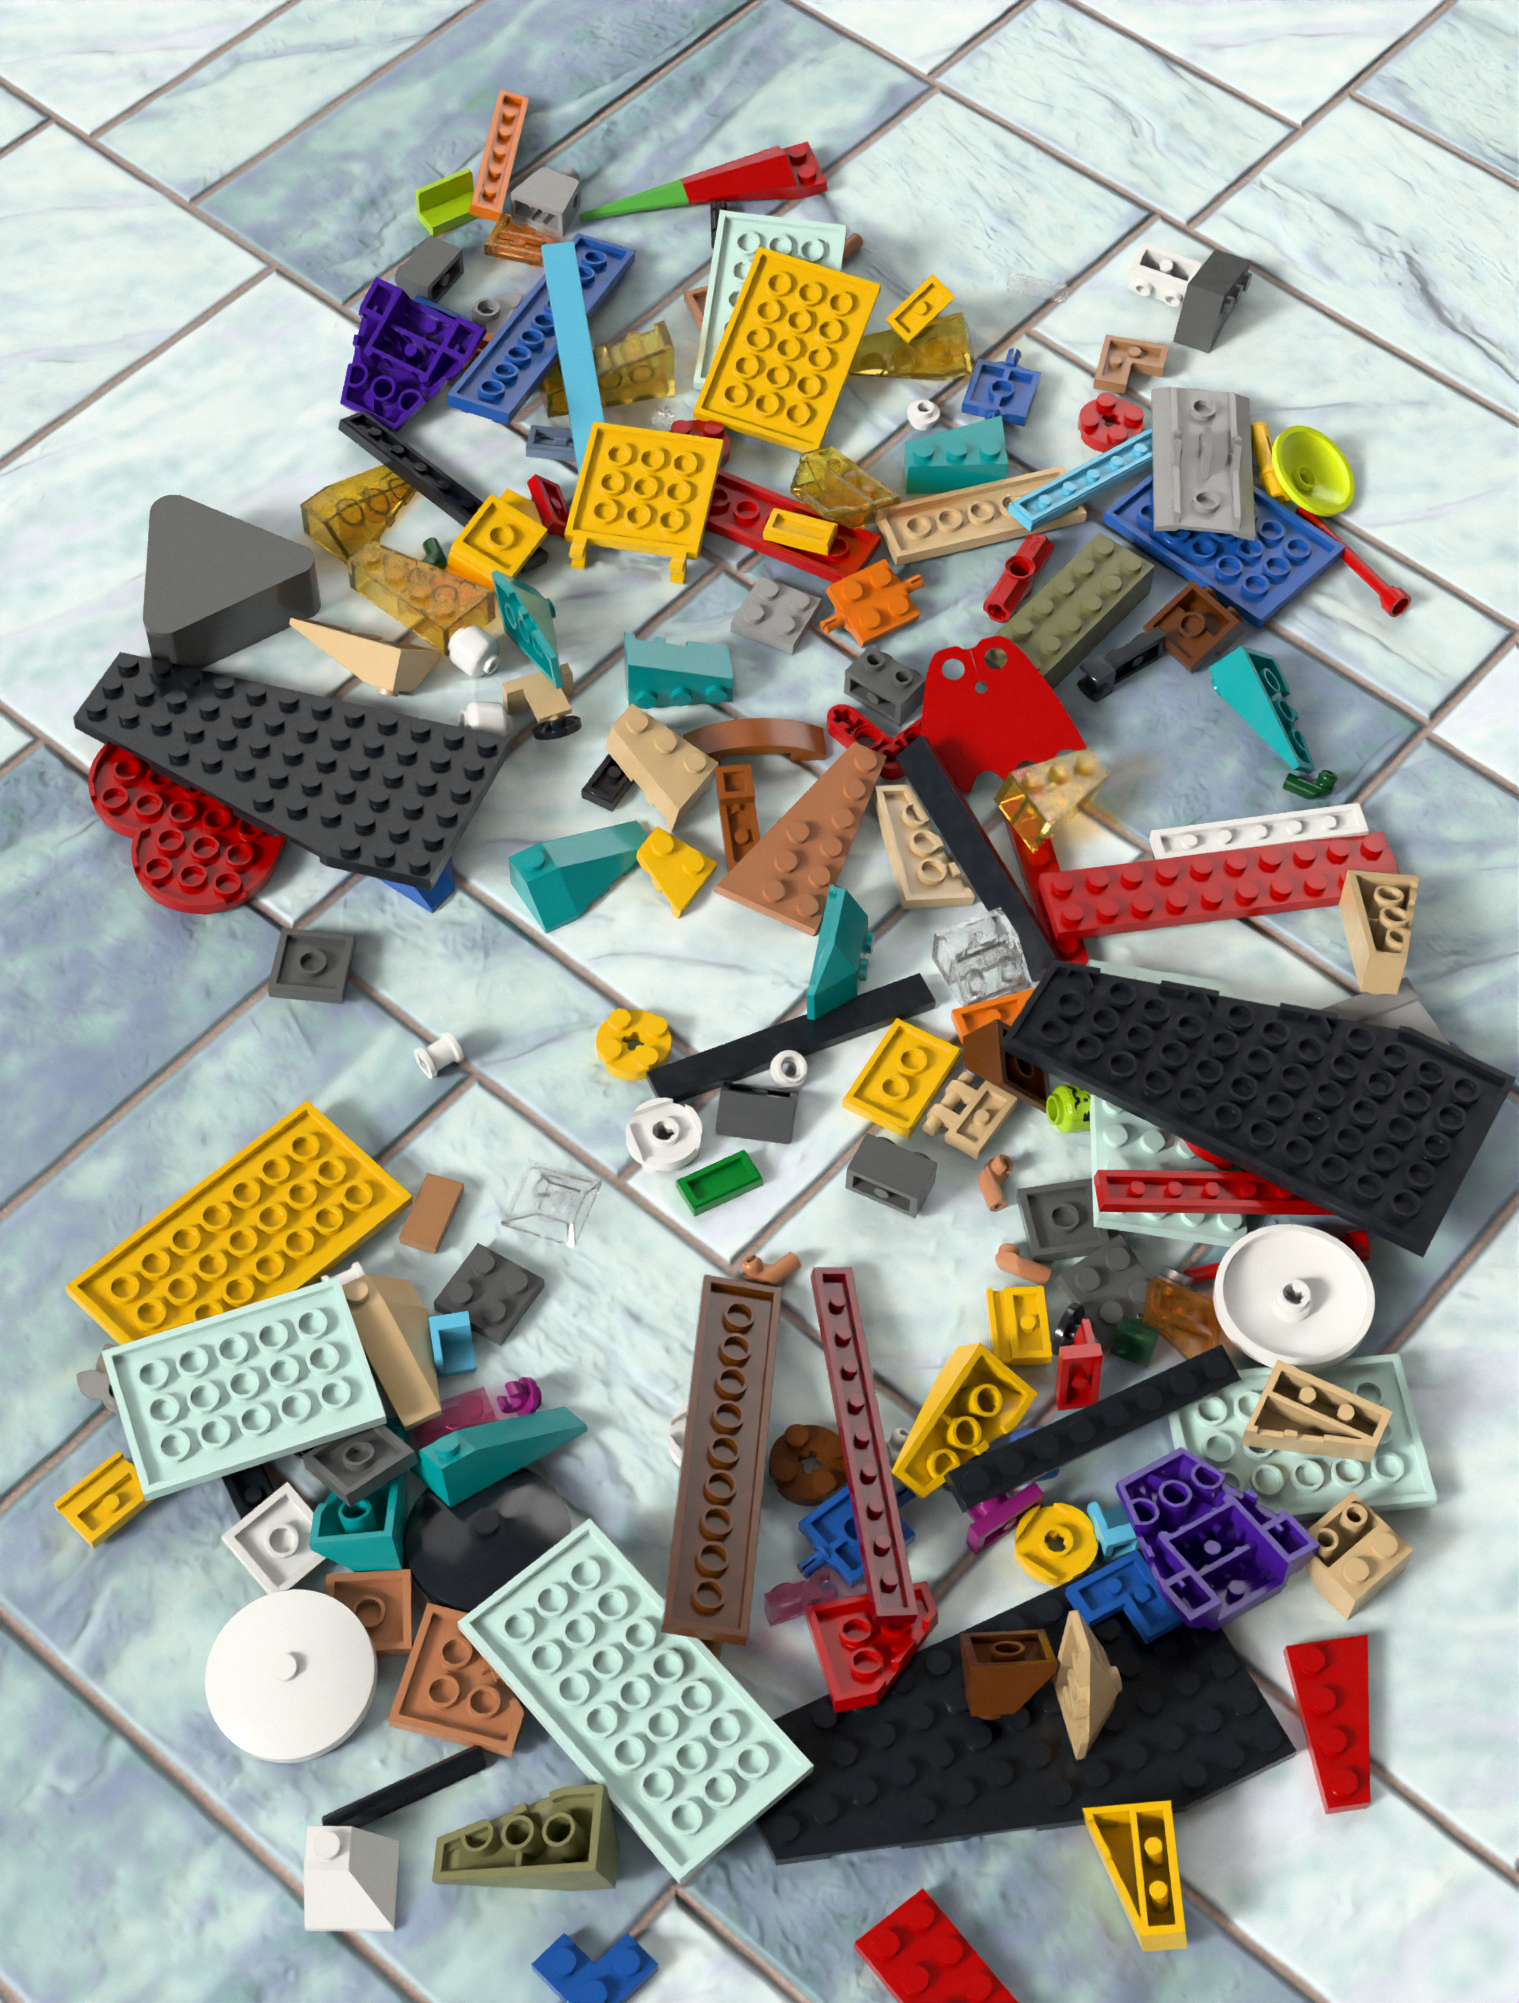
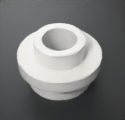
M928 400L915 401L907 409V418L910 424L917 430L925 431L933 428L940 417L939 407Z
M785 1050L773 1058L770 1065V1073L773 1080L779 1086L795 1088L805 1081L808 1074V1065L800 1053ZM784 1064H790L793 1067L794 1073L792 1076L784 1074L782 1069Z

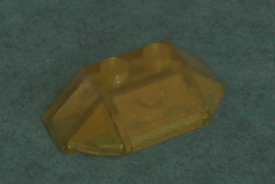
M831 445L802 453L790 486V493L824 519L851 528H865L871 523L881 521L901 503V496Z

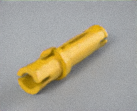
M1256 422L1251 425V442L1260 469L1258 474L1260 484L1264 486L1267 495L1282 505H1286V501H1289L1290 498L1281 488L1274 473L1272 463L1273 441L1270 436L1269 426L1265 422Z

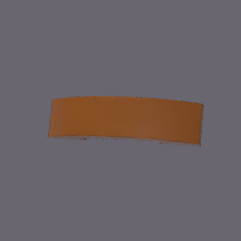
M780 718L730 720L704 726L683 735V739L717 761L719 765L721 756L790 753L791 762L826 760L823 728L796 720Z
M751 764L715 767L719 816L728 873L760 841Z

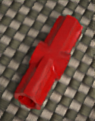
M1037 532L1034 535H1028L1017 553L1006 561L1004 573L983 605V611L989 615L991 620L999 623L1009 621L1021 602L1031 595L1033 583L1054 551V545L1049 542L1047 536Z

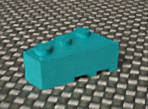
M624 632L625 681L628 707L634 704L639 709H650L654 707L686 706L705 703L718 704L733 701V674L729 647L687 641L685 646L668 644L666 638L655 637L654 641L635 639L634 633Z

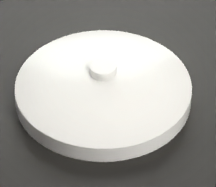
M1278 1224L1252 1231L1232 1245L1219 1265L1214 1281L1213 1302L1217 1319L1223 1331L1232 1343L1247 1356L1272 1368L1275 1367L1277 1360H1280L1304 1372H1312L1340 1363L1354 1353L1361 1345L1374 1315L1375 1293L1366 1267L1359 1257L1339 1239L1308 1226Z
M293 1589L271 1593L241 1609L230 1619L218 1635L206 1666L205 1690L207 1702L212 1716L221 1731L237 1747L249 1755L275 1763H297L311 1760L332 1751L353 1734L365 1718L372 1704L377 1686L378 1664L376 1651L367 1630L358 1617L335 1598L310 1590Z

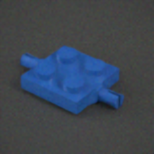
M1014 348L1009 349L1005 362H992L978 358L962 402L961 412L984 417L985 420L1002 415V422L1025 427L1040 383L1041 372L1019 366L1018 362L1021 358V352L1016 349L1014 354Z
M904 1484L895 1491L898 1509L916 1497ZM847 1485L798 1522V1530L812 1544L815 1552L801 1563H798L797 1568L801 1574L803 1573L804 1578L809 1579L810 1576L826 1565L835 1570L852 1589L865 1579L849 1487ZM899 1512L906 1548L915 1541L916 1534L903 1521Z

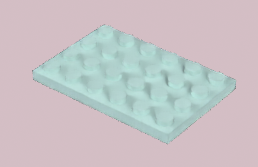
M720 210L693 381L694 389L702 390L758 246L841 272L847 225Z
M339 1277L101 1351L145 1501L387 1423L386 1415Z
M1399 1353L1348 1358L1329 1368L1307 1372L1393 1411L1371 1462L1241 1445L1247 1424L1274 1369L1272 1367L1237 1370L1241 1377L1237 1384L1168 1416L1175 1450L1180 1447L1186 1449L1225 1473L1224 1482L1242 1493L1249 1488L1259 1494L1258 1503L1276 1514L1283 1509L1293 1515L1297 1521L1321 1519L1352 1491L1375 1513L1435 1506L1438 1500Z

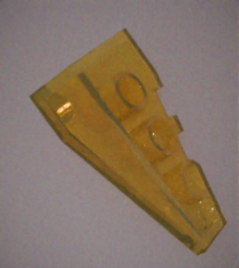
M959 312L935 318L908 345L893 329L863 336L849 375L943 381L972 374L974 353L970 330L963 313Z
M385 465L375 467L328 485L300 504L304 532L350 568L375 550L380 543L382 533L387 527L391 528L396 521L395 515L402 506H406L417 490Z

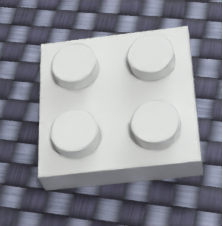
M288 1482L221 1537L267 1594L292 1589L327 1559L310 1549L309 1539L314 1512Z

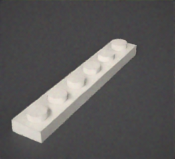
M1354 803L1151 830L1149 840L1155 860L1318 839L1368 835L1369 829L1360 804Z

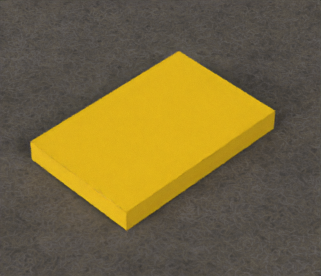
M896 1018L843 1098L842 1107L910 1139L961 1059L963 1049Z

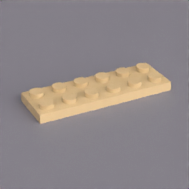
M1062 465L876 508L874 518L896 566L1023 537L1035 534L1036 532L1040 533L1083 523L1086 521L1087 512L1083 504L1031 532L1008 513L1010 503L1066 474Z

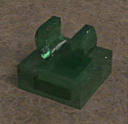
M1138 1313L1135 1320L1123 1315L1110 1354L1148 1368L1161 1330L1151 1326L1153 1318Z

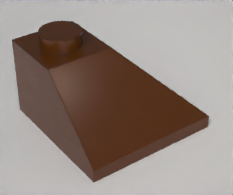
M995 1019L962 1037L963 1061L966 1070L1046 1113V1102L1050 1096L1048 1072L1000 1049L1002 1040L1010 1029L1009 1025Z
M1045 1629L960 1633L965 1693L971 1716L994 1720L1006 1714H1015L1057 1672V1661Z

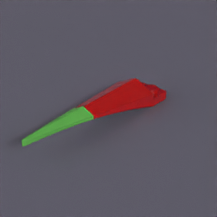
M808 141L783 149L777 145L580 213L579 217L580 221H589L657 208L711 203L713 200L720 201L722 199L724 201L802 199L828 191L827 181Z

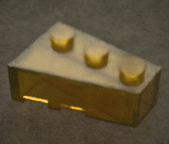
M1089 747L1010 772L993 800L1034 854L1049 837L1054 836L1060 827L1073 819L1094 799L1109 776V772Z

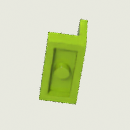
M469 168L463 169L415 191L418 220L433 237L479 218L478 216L468 214L474 193L472 171Z

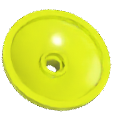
M1292 426L1278 435L1272 447V463L1278 483L1286 495L1302 509L1319 516L1331 517L1347 509L1354 498L1355 482L1351 467L1338 446L1323 433L1307 426Z

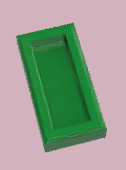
M745 1149L676 1180V1188L694 1217L763 1185V1178Z

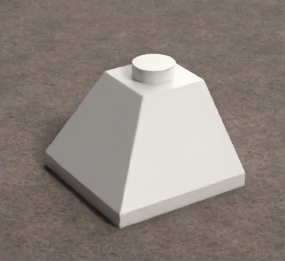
M307 1826L304 1858L305 1931H395L400 1842L352 1826Z

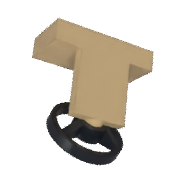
M568 663L560 665L563 687L556 689L541 671L502 683L503 706L507 714L512 715L532 709L539 723L532 729L534 738L537 740H552L575 733L582 727L580 717L565 716L572 713V709L566 697L573 695V673Z

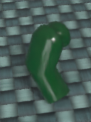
M429 538L423 542L422 546L426 557L422 559V564L416 567V574L425 582L429 581L432 577H437L447 567V558L436 538Z
M1322 770L1318 775V779L1310 781L1289 773L1282 789L1305 799L1313 800L1332 794L1336 789L1335 783L1338 778L1330 770Z

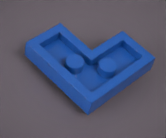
M1138 1550L1068 1586L1065 1591V1596L1073 1608L1079 1611L1089 1628L1124 1610L1146 1644L1181 1626L1183 1620L1162 1598L1152 1572Z
M565 1933L531 1964L532 1970L564 2003H626L659 1970V1964L628 1933L596 1964Z

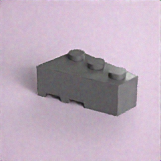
M1217 249L1214 250L1187 285L1173 342L1206 353L1211 351L1235 304L1239 302L1242 291L1246 292L1252 279V273L1248 272L1250 260Z

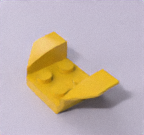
M509 488L504 491L500 498L490 494L453 542L448 554V565L432 587L459 602H464L496 593L491 575L493 571L498 570L515 578L547 536L548 529L542 525L535 503Z

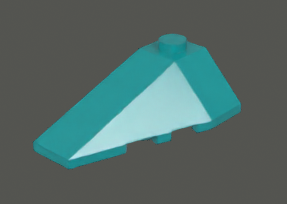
M565 1406L456 1430L419 1450L416 1453L418 1463L409 1470L451 1508L582 1435L588 1429L587 1425Z

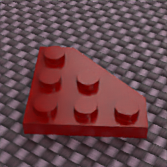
M927 1581L913 1584L918 1617L913 1624L873 1625L868 1593L805 1606V1619L835 1713L878 1704L938 1624V1611Z

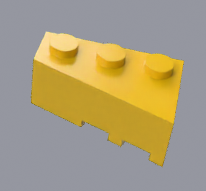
M1171 1800L1082 1808L1087 1830L1142 1951L1187 1949Z

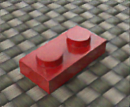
M534 474L527 481V485L532 495L531 501L536 505L542 525L548 529V534L552 536L557 535L565 539L564 533L570 512L560 486Z

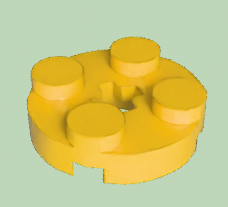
M623 1008L613 1010L609 1015V1019L600 1026L596 1036V1051L599 1060L601 1059L606 1065V1070L617 1078L629 1081L645 1079L646 1072L667 1065L670 1059L671 1035L668 1030L667 1021L661 1016H656L644 1010H626ZM629 1040H639L644 1045H638L635 1050H630L626 1042Z
M1054 1503L1053 1506L1034 1507L1021 1518L1017 1526L1014 1538V1558L1025 1573L1034 1580L1058 1587L1091 1570L1098 1551V1540L1096 1541V1535L1093 1531L1094 1526L1086 1514L1069 1504ZM1057 1537H1061L1064 1539L1062 1546L1065 1550L1054 1552L1048 1549L1049 1545L1045 1542L1047 1538L1054 1541Z

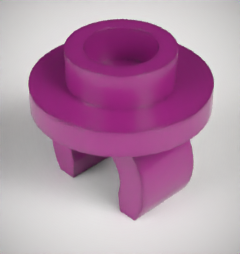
M522 1377L518 1381L506 1382L505 1388L508 1396H498L496 1399L502 1413L516 1412L518 1416H523L536 1412L541 1405L542 1394L533 1378Z

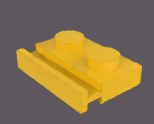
M1044 1286L1004 1288V1291H993L992 1288L986 1289L985 1298L992 1354L1003 1363H1011V1366L1051 1364L1052 1349Z
M118 1450L55 1501L54 1506L56 1511L62 1514L77 1533L95 1549L155 1499L145 1501L135 1466L131 1462L129 1463Z

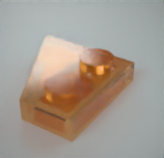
M503 212L499 223L497 222L484 243V255L496 257L499 260L521 262L532 267H544L541 245L554 244V240L545 234L536 232L534 228L527 224L522 225V228L512 223V215Z
M1154 1278L1147 1283L1143 1319L1183 1358L1188 1360L1219 1345L1221 1325L1216 1316L1213 1299L1158 1278Z

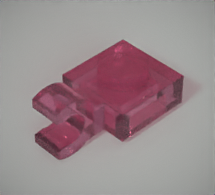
M819 1569L810 1576L807 1585L804 1580L795 1584L786 1582L775 1586L770 1592L765 1593L764 1613L770 1627L804 1616L805 1606L837 1600L838 1591L836 1588H831L827 1591L818 1588L820 1584L830 1581L829 1570Z

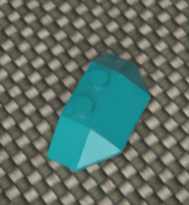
M830 884L807 990V1019L811 1020L823 1016L858 996L860 981H867L869 959H865L866 953L872 954L875 933L868 931V915L846 888Z

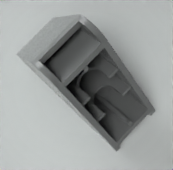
M181 495L161 497L151 506L143 623L152 659L202 669L292 627L289 625L290 617L309 619L319 612L321 599L315 558L310 548Z

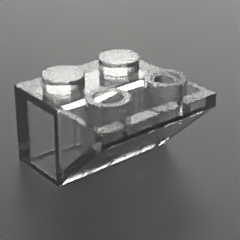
M1001 907L934 933L932 959L962 1007L1032 988L1031 977L1018 934Z

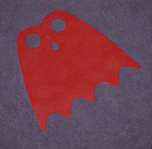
M993 636L981 639L975 647L970 649L953 646L939 650L933 655L925 681L921 735L928 737L954 782L964 793L969 794L971 792L976 777L984 771H992L1006 783H1011L1015 769L1022 761H1032L1046 772L1051 773L1054 769L1058 752L1063 749H1071L1086 759L1091 758L1081 735L1054 691L1027 656L1011 640L1003 636ZM992 648L1003 650L1007 656L1006 664L1000 669L988 667L984 659L988 650ZM957 659L963 663L965 671L961 678L950 680L944 676L942 666L947 660ZM979 681L987 684L988 689L984 693H978L975 690V685Z

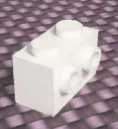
M1142 242L1131 266L1128 289L1135 291L1141 296H1150L1164 301L1170 306L1182 308L1187 285L1202 267V263Z

